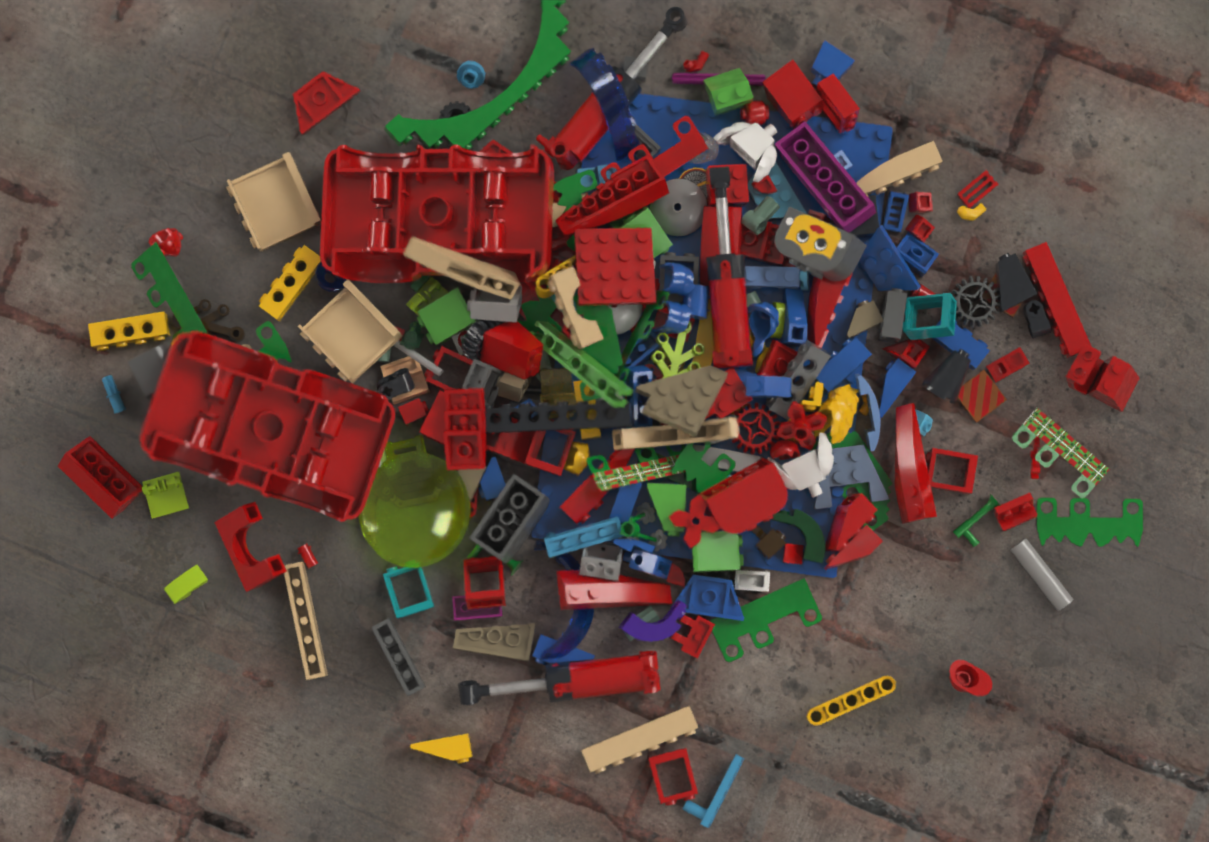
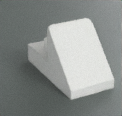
M736 570L734 590L769 592L770 572Z

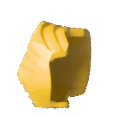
M572 442L564 465L565 470L577 476L588 466L586 460L590 457L588 443Z

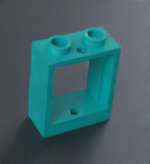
M951 293L907 297L904 313L905 322H903L902 327L903 332L910 340L954 336L957 301ZM942 307L941 325L916 328L917 310Z
M416 560L405 563V567L398 569L397 566L386 569L387 573L383 574L397 619L435 607L420 562L416 563ZM418 570L427 601L400 609L391 578Z

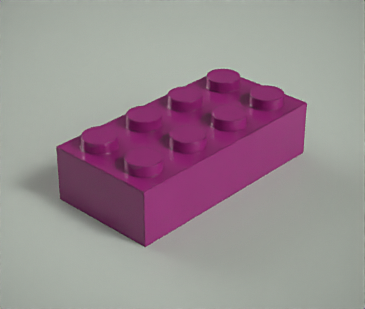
M465 595L452 596L454 621L503 616L502 606L467 609Z

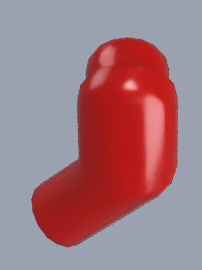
M701 51L697 60H685L683 62L685 71L690 73L700 71L705 65L709 54Z

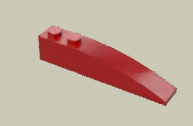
M646 155L614 172L606 183H600L596 187V191L591 195L587 194L584 196L580 204L577 206L573 205L558 217L555 222L563 235L575 233L577 229H591L612 222L669 194L666 180L649 155Z
M852 274L841 281H832L825 277L821 280L813 277L808 307L807 339L821 348L829 332L827 325L835 318V306L841 303L843 296L840 295L844 285L848 286Z
M914 403L896 407L895 491L902 524L937 517Z
M635 449L615 450L607 460L610 470L627 466ZM602 463L598 467V469H602L604 467V463ZM590 475L560 506V509L577 525L579 523L584 524L590 518L588 513L593 508L597 510L604 503L602 499L610 489L600 491L593 475Z
M580 570L556 572L561 610L672 604L670 585L624 575H619L618 581L580 575Z

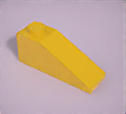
M469 733L410 744L412 749L449 760H457V763L468 762L469 757L473 756Z

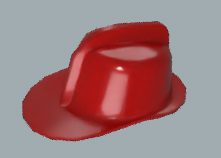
M957 660L951 664L949 678L951 685L957 691L968 692L975 696H984L992 690V680L985 671L965 660Z

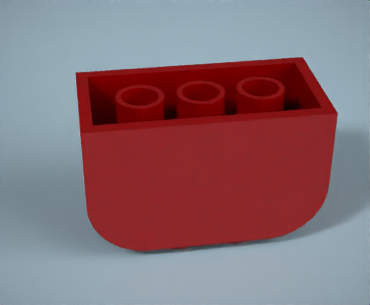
M761 458L698 495H701L707 504L705 509L707 516H713L721 527L720 529L728 533L737 534L745 530H753L757 527V523L772 519L773 514L780 511L786 504L788 493L774 462Z

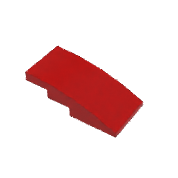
M704 206L702 220L700 285L709 286L706 258L719 254L716 206ZM728 207L731 254L740 255V246L742 245V207Z
M767 222L764 231L756 235L742 224L740 255H745V258L782 267H795L789 263V259L776 247L775 235L780 225Z
M484 388L444 390L446 430L443 432L447 470L485 469L486 417Z

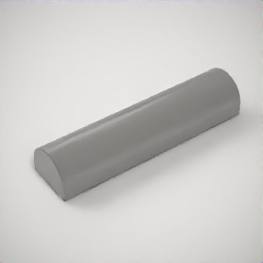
M1026 538L1010 549L1057 611H1060L1074 600Z

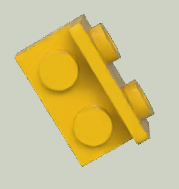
M816 382L813 387L809 388L808 400L811 401L802 400L799 403L803 405L805 412H814L821 407L824 383Z

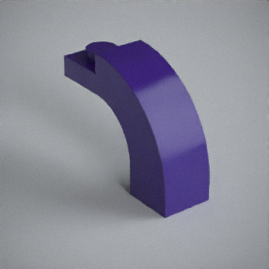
M676 600L662 619L651 623L644 622L634 613L629 612L619 625V628L628 635L642 641L652 642L666 639L681 627L676 620H680L684 616L687 605L680 600Z

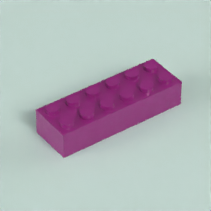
M803 122L775 143L777 153L838 228L850 233L876 213L872 201L806 122Z

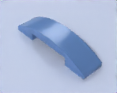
M856 373L855 380L859 390L858 393L860 395L866 394L872 427L871 429L864 430L867 447L870 451H875L880 435L879 407L870 385L859 373Z

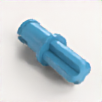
M105 376L102 382L107 392L106 398H109L114 414L126 410L120 396L121 391H118L113 376Z

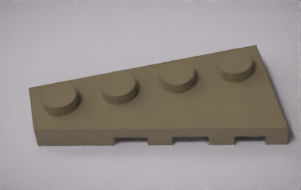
M536 623L456 629L453 649L529 662Z

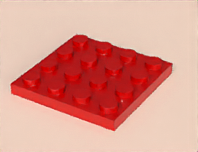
M652 228L575 230L576 275L581 284L577 288L578 306L656 304Z

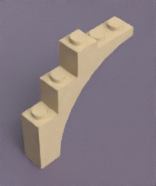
M736 418L704 421L696 437L670 425L613 430L614 450L720 441L738 437V424Z

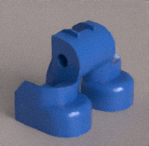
M671 262L659 265L661 269L673 271L671 284L663 289V291L682 295L683 304L666 301L664 305H668L669 308L667 322L662 327L653 328L652 332L666 334L681 333L686 330L690 318L707 319V312H710V309H708L710 299L709 287L693 284V272L684 265Z

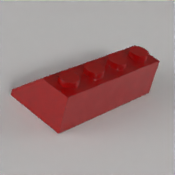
M91 436L66 452L57 466L111 519L125 510L142 492L143 486Z

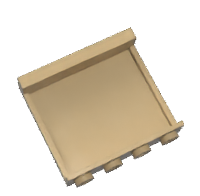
M290 152L283 154V158L233 181L227 180L229 184L226 187L230 197L234 196L237 202L234 206L238 214L242 213L245 219L242 221V224L246 231L250 230L252 237L249 239L254 248L257 247L260 252L321 224V218Z
M346 280L343 283L345 288L304 327L301 325L298 327L302 330L300 335L307 342L311 340L315 344L312 346L319 355L324 353L327 357L325 361L332 368L336 366L340 370L337 374L345 382L349 380L353 384L403 336L350 280Z

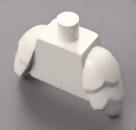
M737 122L730 127L722 129L713 138L715 145L730 144V147L756 170L753 182H759L768 176L771 168L776 163L777 152L774 147L775 140L772 137L777 133V130L772 124L763 129L758 123L751 125L746 122Z
M820 433L818 449L791 460L782 466L770 457L767 460L774 462L787 489H798L801 491L808 488L813 498L823 493L818 482L825 480L826 476L831 472L834 456L832 455V444L829 442L828 437L825 433Z

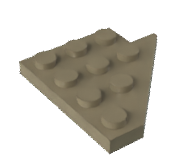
M709 365L638 385L635 392L649 398L642 414L696 437L728 373Z

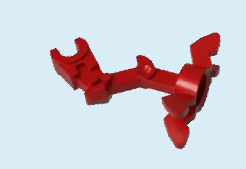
M1038 436L1034 438L1033 450L1030 451V458L1032 459L1030 465L1031 479H1039L1040 473L1039 462L1035 459V455L1039 452L1038 448H1040V438Z

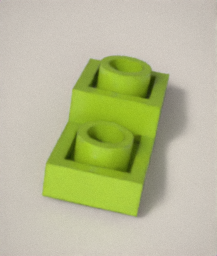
M195 565L168 584L164 591L172 602L177 604L190 596L192 591L207 583L208 579L199 566Z

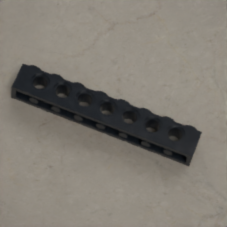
M596 400V404H588V401H577V405H569V402H557V406H550V403H538V407H531V404L526 403L519 404V407L512 408L511 404L500 405V408L494 409L493 405H485L486 433L633 427L632 403L629 402L626 403L625 407H613L606 400ZM614 408L616 416L613 419H609L607 412L609 409ZM595 409L597 416L595 419L590 420L588 413L590 410ZM572 410H576L578 416L575 420L571 421L569 413ZM553 411H557L558 419L552 422L550 414ZM534 412L539 414L537 422L531 421V415ZM499 413L501 420L498 424H494L493 416ZM514 413H519L520 420L517 423L512 422V415Z

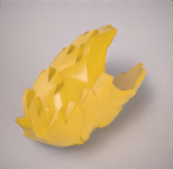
M847 384L837 387L828 393L827 400L818 409L819 413L827 416V421L823 429L813 431L815 437H819L820 433H824L825 430L832 426L830 432L832 444L840 443L845 438L849 428L852 427L854 414L857 411L859 398L856 394L859 392L858 389L851 388V385Z

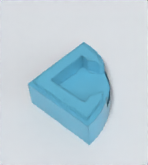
M800 271V288L802 290H809V272Z

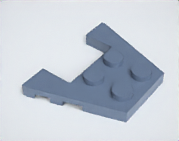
M864 445L832 449V455L834 456L833 467L829 475L826 476V479L819 482L823 493L816 496L814 509L832 507L830 487L868 482L870 502L889 500Z

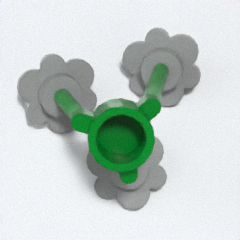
M644 502L641 506L637 507L638 512L636 516L630 517L629 521L622 524L620 535H623V537L618 539L639 541V538L650 540L649 544L655 546L654 551L658 552L660 549H665L667 535L661 529H658L656 533H652L651 536L641 534L640 527L636 523L639 520L644 524H648L656 519L654 515L655 509L650 507L649 503Z

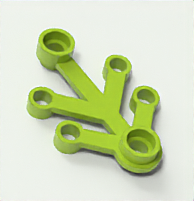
M690 321L687 329L678 333L674 351L668 343L669 337L666 333H660L656 336V342L661 345L671 362L669 370L663 361V352L656 351L652 354V361L657 364L663 374L662 379L692 371V365H695L697 369L701 368L700 364L694 361L688 365V368L677 373L680 364L694 356L703 354L705 351V347L701 343H697L691 350L682 354L686 334L692 328ZM660 336H663L665 338L664 342L660 341ZM696 346L700 347V353L696 351ZM656 354H659V355H660V357H661L660 360H657V359L655 358V355H656Z

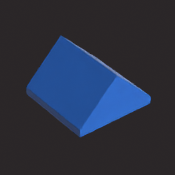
M909 232L897 246L899 253L910 270L921 278L939 255V253Z

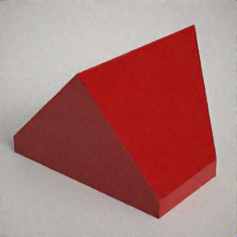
M908 339L882 349L895 359L899 358L914 370L930 346L920 339Z

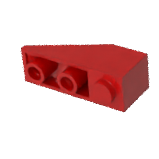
M866 525L861 528L862 530L857 536L848 542V545L837 555L833 553L826 560L828 564L824 569H831L866 558L883 540Z

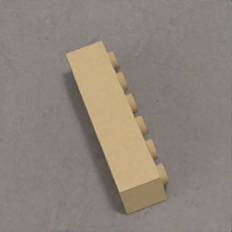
M298 562L284 565L287 570L284 576L306 680L328 676L305 563Z
M686 706L584 748L582 753L590 772L594 771L597 774L606 770L605 766L613 764L614 767L624 763L623 759L630 756L633 759L641 756V751L648 749L650 752L660 748V743L665 741L667 744L678 740L677 736L682 734L685 737L696 733L695 729L698 726L690 706Z

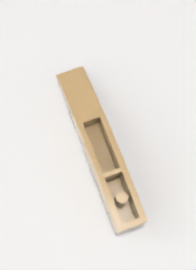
M934 141L890 159L866 174L856 183L868 197L874 192L878 195L887 191L886 188L891 185L897 187L904 184V180L908 178L914 180L921 177V173L925 171L931 173L938 170L943 161Z
M414 237L411 238L404 251L405 256L441 274L512 300L520 285L515 272Z

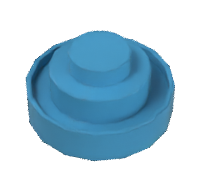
M465 61L458 68L457 78L461 85L473 89L483 83L485 71L479 63Z

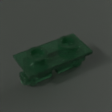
M413 321L410 324L409 331H405L400 345L407 349L419 348L424 334H420L421 325L419 322Z

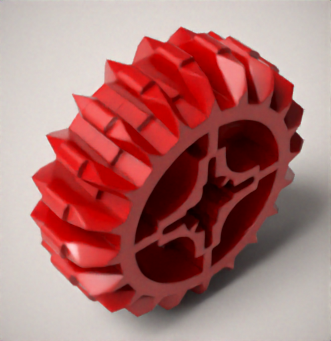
M748 403V410H745L742 406L740 408L741 414L738 411L734 412L735 416L738 417L736 419L738 437L734 438L732 443L739 441L737 449H740L742 445L745 446L744 453L750 448L752 455H754L755 449L758 450V454H762V447L767 452L769 451L767 444L770 446L775 444L771 439H779L774 433H777L778 428H775V426L780 425V422H773L777 415L770 416L769 414L772 412L770 409L765 412L766 405L764 404L761 409H758V403H755L752 409L751 404ZM748 414H757L753 422L741 420ZM763 416L769 422L770 432L761 426ZM759 420L757 429L760 431L758 433L756 431L751 438L752 429L749 426H753ZM739 426L748 432L746 441L740 436ZM755 436L768 437L767 440L760 444H751Z

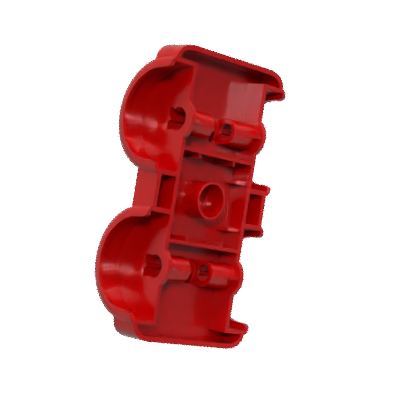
M340 145L327 155L324 163L320 240L321 263L326 270L337 277L368 283H406L416 281L422 275L446 276L404 255V251L411 238L414 237L515 272L519 283L532 281L536 276L546 273L551 262L554 164L551 158L535 145H530V150L520 153H484L468 150L460 145H453L450 149H425L423 146L417 145L416 151L408 153H373L356 150L347 145Z
M191 331L190 333L183 332L178 334L169 347L140 431L139 441L142 449L154 461L158 460L212 477L227 485L239 483L260 490L261 494L266 498L272 497L290 502L344 522L347 519L358 517L365 507L394 424L395 409L388 402L386 396L314 370L304 369L298 371L278 364L274 357L203 332Z

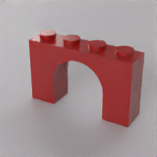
M255 501L240 506L214 522L246 592L259 588L287 572L279 554L263 561H258L250 554L247 548L246 533L249 527L263 519Z

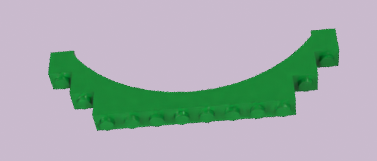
M541 0V22L535 49L518 78L495 99L468 113L444 119L418 120L403 118L398 114L385 125L384 131L399 147L402 144H409L414 139L413 135H415L427 149H437L443 144L442 139H444L450 146L460 145L470 150L475 140H482L487 135L485 131L490 127L494 129L501 122L500 118L504 114L508 116L514 111L515 108L513 106L518 102L520 104L529 97L527 94L532 89L536 91L543 84L541 81L545 77L548 79L556 73L555 68L559 65L564 66L570 60V49L557 37L561 38L568 31L567 27L570 22L556 8L562 7L567 0Z

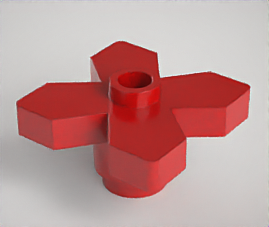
M792 401L787 411L791 421L782 422L777 429L776 435L785 440L794 437L799 441L801 447L812 450L816 442L813 431L823 429L827 416L819 412L806 416L803 405Z
M701 495L690 501L689 513L677 510L669 516L674 527H686L683 540L689 548L700 543L701 530L713 534L721 528L713 516H704L707 504ZM693 518H697L699 520L698 525H694L692 523Z

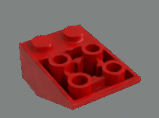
M499 413L493 416L494 424H498L501 420ZM512 417L513 423H517L519 421L518 419ZM534 431L486 433V450L523 463ZM546 431L539 432L532 458H537Z
M862 493L849 494L836 508L825 544V551L843 550L848 545L847 541L861 532L862 525L869 523L875 517L874 513L877 509Z

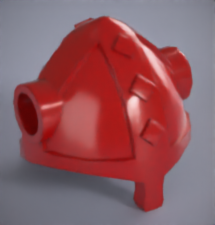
M166 228L153 234L149 238V244L152 246L157 242L164 256L175 257L180 253L183 236L176 228Z

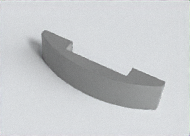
M693 444L695 451L700 452L705 448V446ZM710 447L701 460L711 467L719 455L724 453L736 463L732 471L738 472L763 457ZM722 459L719 461L718 467L728 470L730 462L727 459Z

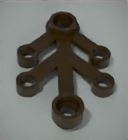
M207 299L201 300L199 305L194 307L196 313L209 311L211 309V302ZM204 302L209 304L206 309L202 308ZM225 304L220 305L216 311L200 319L207 331L206 334L211 335L208 331L210 330L228 335L234 342H241L245 338V331L239 326L228 328L211 323L229 314L230 309ZM222 307L227 308V311L224 314L220 312ZM173 314V324L176 327L181 328L179 322ZM236 330L240 332V335L238 337L233 336V333Z

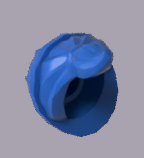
M768 302L753 303L748 307L749 327L755 336L751 347L753 357L758 356L763 351L765 340L771 337L779 326L778 310Z

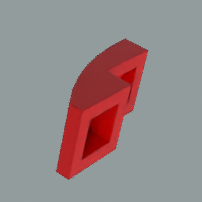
M1019 347L986 367L994 381L998 382L1027 366L1030 362L1022 348Z

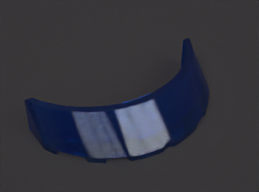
M590 48L571 61L570 65L582 74L592 89L605 117L612 138L616 160L620 161L628 158L629 151L640 145L635 135V119L629 111L628 99L610 64H606L601 52L597 54L594 48Z
M536 541L534 550H546L545 542ZM569 553L553 557L556 562L563 564L567 571L580 570L581 568L579 562ZM594 608L574 609L570 624L564 634L555 644L541 653L540 659H560L575 649L584 639L591 626Z

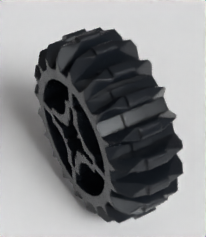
M477 319L474 324H471L472 326L467 329V333L463 335L464 339L461 341V349L465 356L471 360L476 359L480 361L484 332L505 321Z

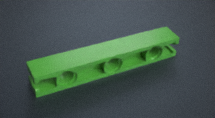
M536 321L535 326L542 329L545 335L535 333L534 331L530 333L544 344V351L613 407H625L627 401L625 399L621 400L617 395L620 397L622 395H631L633 393L631 388L584 350L574 346L568 337L549 322Z

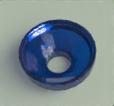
M321 262L315 270V279L322 289L329 292H337L344 288L343 283L347 279L335 276L326 270ZM325 274H332L335 281L333 283L327 282Z

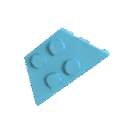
M775 163L768 174L777 189L776 193L762 194L756 191L751 185L754 175L748 182V192L757 206L767 196L773 198L779 204L780 208L770 219H783L789 206L806 213L777 163Z

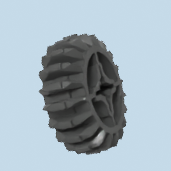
M970 276L969 283L962 279L961 281L964 286L958 283L955 285L959 291H951L952 294L956 295L954 297L957 301L956 314L959 313L960 315L957 321L959 322L964 318V326L967 325L968 321H971V328L974 327L975 322H977L978 327H982L981 321L988 325V317L991 320L995 319L992 312L995 314L1000 312L998 309H995V306H1000V302H996L1000 296L994 295L999 289L995 288L992 291L991 287L994 283L991 282L989 285H986L987 278H984L981 283L980 276L976 277V282ZM972 286L979 287L974 295L962 293L966 288ZM984 290L990 295L991 306L982 299ZM978 296L981 305L977 304L972 309L973 302H970V299ZM960 298L968 303L967 314L961 309ZM978 308L988 311L984 316L972 317L974 311Z

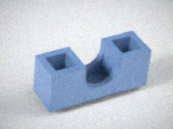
M745 266L746 289H760L761 287H777L779 289L799 288V269L796 267Z

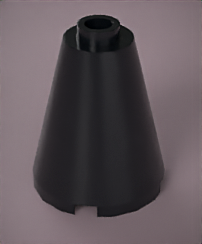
M959 349V351L954 350L923 381L922 385L927 386L926 389L943 400L947 397L951 399L949 403L955 404L971 359L968 358L970 354L962 349Z

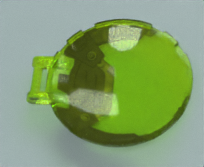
M422 435L394 443L389 441L385 447L386 461L378 468L365 507L359 515L362 533L367 543L376 551V554L388 562L407 568L433 565L450 555L460 544L467 531L471 507L468 490L462 477L456 470H447L446 461L426 453ZM416 446V451L394 455V450Z

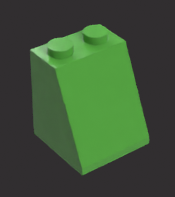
M740 68L703 79L715 116L742 108L754 99L748 79Z
M646 206L608 223L610 228H652L653 259L659 254H665L670 249L669 247L673 245Z
M458 288L419 310L420 316L417 317L421 327L425 326L429 332L426 336L430 344L435 343L436 347L451 340L453 336L469 329L472 326L471 324L476 322L475 319H470V311H467V304Z
M647 483V491L663 531L668 533V536L679 537L680 533H684V527H674L669 516L677 510L685 512L686 485Z
M715 531L713 534L701 532L700 543L692 547L693 572L740 570V566H744L743 554H739V547L743 546L742 535L726 531Z

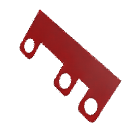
M684 116L673 123V129L681 140L679 143L654 159L646 146L641 144L629 151L628 157L633 163L636 161L634 153L637 150H643L665 177L709 147L691 118ZM682 121L688 122L691 126L690 131L686 134L681 133L678 129V125ZM612 162L601 170L600 173L605 182L609 180L606 176V171L609 168H615L617 171L621 169L616 162Z

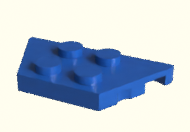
M880 225L866 245L859 260L878 291H891L892 288L918 290L921 287L883 225Z
M693 575L676 599L687 605L685 613L744 621L732 580Z

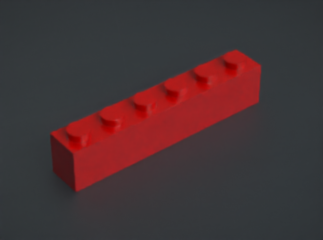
M1047 242L1025 250L1022 261L1025 267H1029L1031 272L1029 274L1030 280L1038 288L1037 296L1040 302H1044L1046 307L1044 309L1045 315L1053 323L1052 331L1055 337H1059L1061 342L1059 347L1062 354H1066L1067 358L1079 354L1084 343L1089 346L1091 344Z

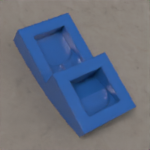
M615 539L613 542L615 545L631 553L635 546L653 554L656 548L648 543L633 539Z

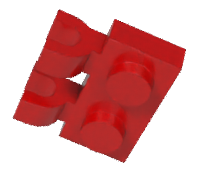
M684 615L679 621L691 627L687 637L675 632L670 638L682 644L681 651L698 659L715 624L698 615L695 620Z

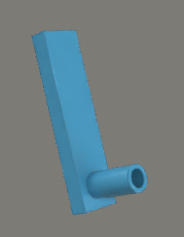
M617 516L558 534L549 532L543 539L548 557L550 558L623 537V535H620L621 524Z
M737 754L735 755L708 810L690 800L686 801L683 810L701 819V825L710 828L745 758Z

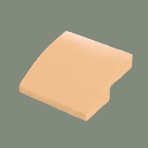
M407 356L380 366L384 377L397 370L407 368L414 381L415 388L413 390L391 398L394 405L430 392L420 363Z

